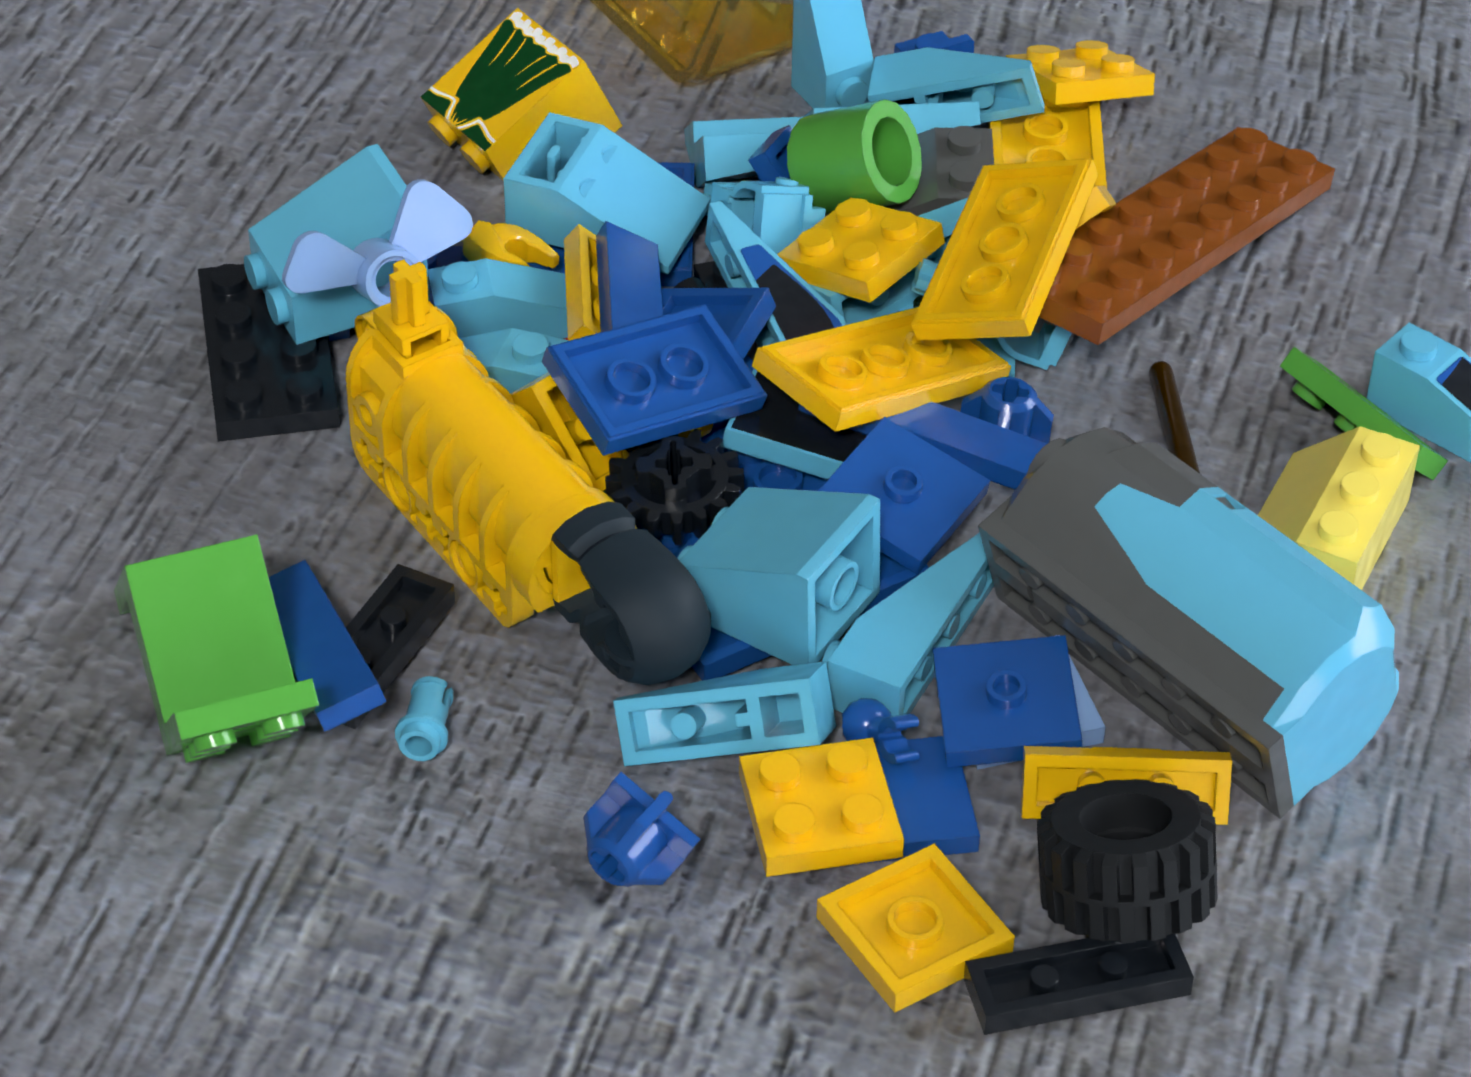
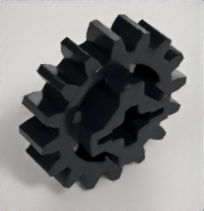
M694 429L687 438L679 437L678 434L645 443L640 447L635 446L622 450L623 458H611L609 460L610 475L605 476L606 494L614 502L621 503L635 518L637 529H647L657 540L663 534L672 535L675 545H682L684 534L693 532L700 539L707 531V527L712 525L717 513L723 507H730L744 492V469L739 468L737 452L730 451L724 453L723 439L719 437L707 443L702 442L701 430Z

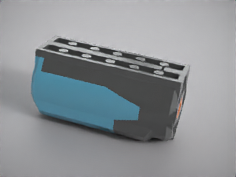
M1106 427L1069 437L1066 440L1061 438L1052 440L1035 455L1027 475L1023 478L1012 496L978 525L994 588L999 600L1045 636L1066 635L1068 653L1192 751L1230 752L1232 758L1231 781L1279 819L1313 787L1331 778L1356 757L1373 738L1391 710L1399 691V671L1395 668L1394 658L1395 628L1382 605L1157 442L1136 443L1123 432Z

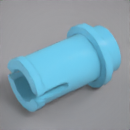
M426 676L415 681L411 688V698L407 713L399 719L396 725L395 739L399 749L406 757L412 760H430L442 752L448 743V730L445 723L449 708L454 699V691L452 687L445 690L448 683L443 679Z

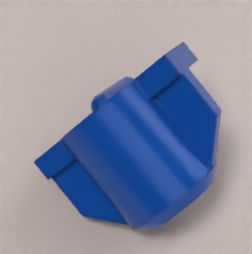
M1015 377L994 379L962 400L960 410L962 413L1047 444L1050 442L1054 414L1037 397L1034 388L1021 379Z
M622 772L614 778L605 793L583 817L587 841L586 850L590 865L602 879L617 886L663 885L687 859L700 841V838L666 810L673 801V796L670 792L663 791L654 800Z

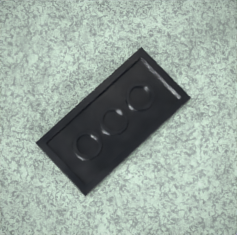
M223 264L218 267L198 269L218 442L340 428L339 409L327 336L296 345L284 324L276 325L273 322L267 308L265 294L262 289L254 290L247 278L244 264Z

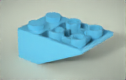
M551 112L548 113L503 178L506 224L522 227L541 238L547 244L564 248V238L578 224L597 235L605 221H608L658 244L660 272L669 274L708 211L710 198L604 125Z

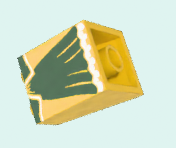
M516 8L420 97L433 116L427 121L432 131L449 147L455 142L462 146L459 149L461 154L479 173L483 174L489 169L503 181V178L549 112L601 124L614 133L623 126L585 61L519 8Z

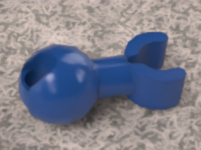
M872 698L855 700L842 713V736L846 741L873 738L874 743L879 744L884 759L890 764L919 760V752L911 749L906 737L901 734L902 730L919 726V719L914 714L891 716V712L883 703Z

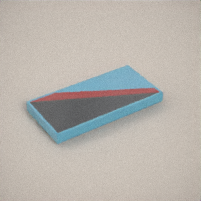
M754 368L752 373L766 392L767 398L762 409L730 418L725 428L723 445L725 448L829 479L866 438V435L850 429L835 432L817 417L798 410L799 403Z

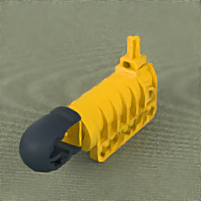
M405 260L394 263L393 273L389 274L391 302L356 317L355 332L358 341L351 351L346 366L350 436L355 456L362 469L504 627L509 628L534 615V609L540 613L555 605V608L569 623L580 624V635L599 661L618 679L648 686L672 680L681 675L699 661L711 633V613L693 576L676 556L647 530L637 529L635 518L621 503L614 502L605 492L593 488L589 475L577 463L567 460L565 452L558 442L550 435L540 432L539 425L533 416L523 407L515 405L508 390L500 382L488 376V372L472 351L463 345V341L458 337L453 321L445 312L428 300L427 268L421 262L409 265Z

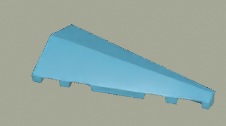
M979 101L899 105L910 117L917 134L932 128L974 127L981 124ZM844 107L813 108L803 117ZM803 117L692 121L684 129L690 163H695L696 187H705L706 182H728L757 175L748 159L773 132L788 125L793 129L799 119Z

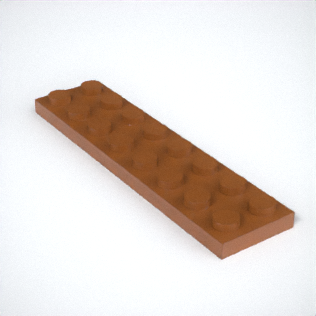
M1237 127L1123 198L1110 210L1099 213L1076 229L1039 317L1096 345H1100L1329 190L1335 168L1317 161V158L1308 151L1289 149L1268 140V136L1260 130Z

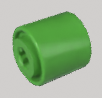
M883 99L815 113L799 119L790 133L787 145V168L791 180L809 186V194L813 195L812 206L825 208L826 217L835 210L837 205L848 200L850 197L865 199L869 203L880 206L900 204L909 200L919 185L922 171L921 147L916 129L908 114L896 102Z

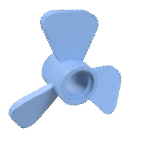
M425 179L414 180L407 185L403 193L389 240L371 238L363 241L352 250L324 233L307 231L298 236L292 245L282 273V282L289 290L295 293H309L351 285L359 294L380 307L391 302L389 282L380 287L376 286V275L382 265L390 261L396 263L400 260H405L409 265H413L427 260L465 239L472 231V217L461 204L436 184Z

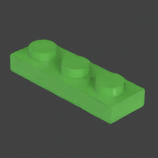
M1296 347L1292 348L1281 363L1280 367L1298 380L1292 387V390L1319 410H1322L1326 403L1337 410L1340 414L1334 420V423L1343 431L1347 432L1361 426L1420 445L1415 470L1432 480L1436 478L1448 462L1446 458L1334 372Z

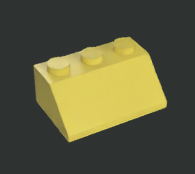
M1359 426L1294 452L1258 516L1362 590L1409 501L1420 445Z

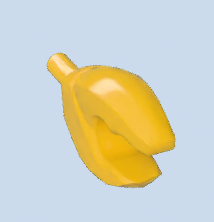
M478 220L472 227L471 233L461 241L463 242V254L469 261L487 258L530 267L528 263L532 262L550 268H555L559 264V255L541 238L517 225L506 223L491 224V222Z

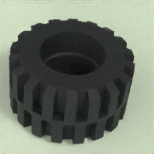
M1140 779L1109 780L1097 784H1087L1077 787L1076 791L1063 793L1054 799L1055 803L1046 805L1041 811V819L1037 820L1041 904L1043 909L1047 910L1048 917L1055 924L1065 925V930L1076 935H1088L1090 939L1099 941L1112 940L1120 941V943H1136V941L1141 940L1154 941L1164 939L1169 934H1180L1191 929L1192 923L1204 921L1210 915V908L1216 906L1218 894L1215 817H1213L1212 808L1208 803L1199 801V796L1193 792L1179 790L1177 786L1164 782L1157 783Z

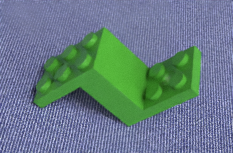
M258 534L124 566L114 588V594L120 615L131 613L167 756L183 752L185 763H191L224 754L225 750L230 749L232 744L237 743L236 738L249 735L251 746H258L291 737V733L297 732L298 728L305 726L304 717L317 708L319 702L312 678L295 682Z

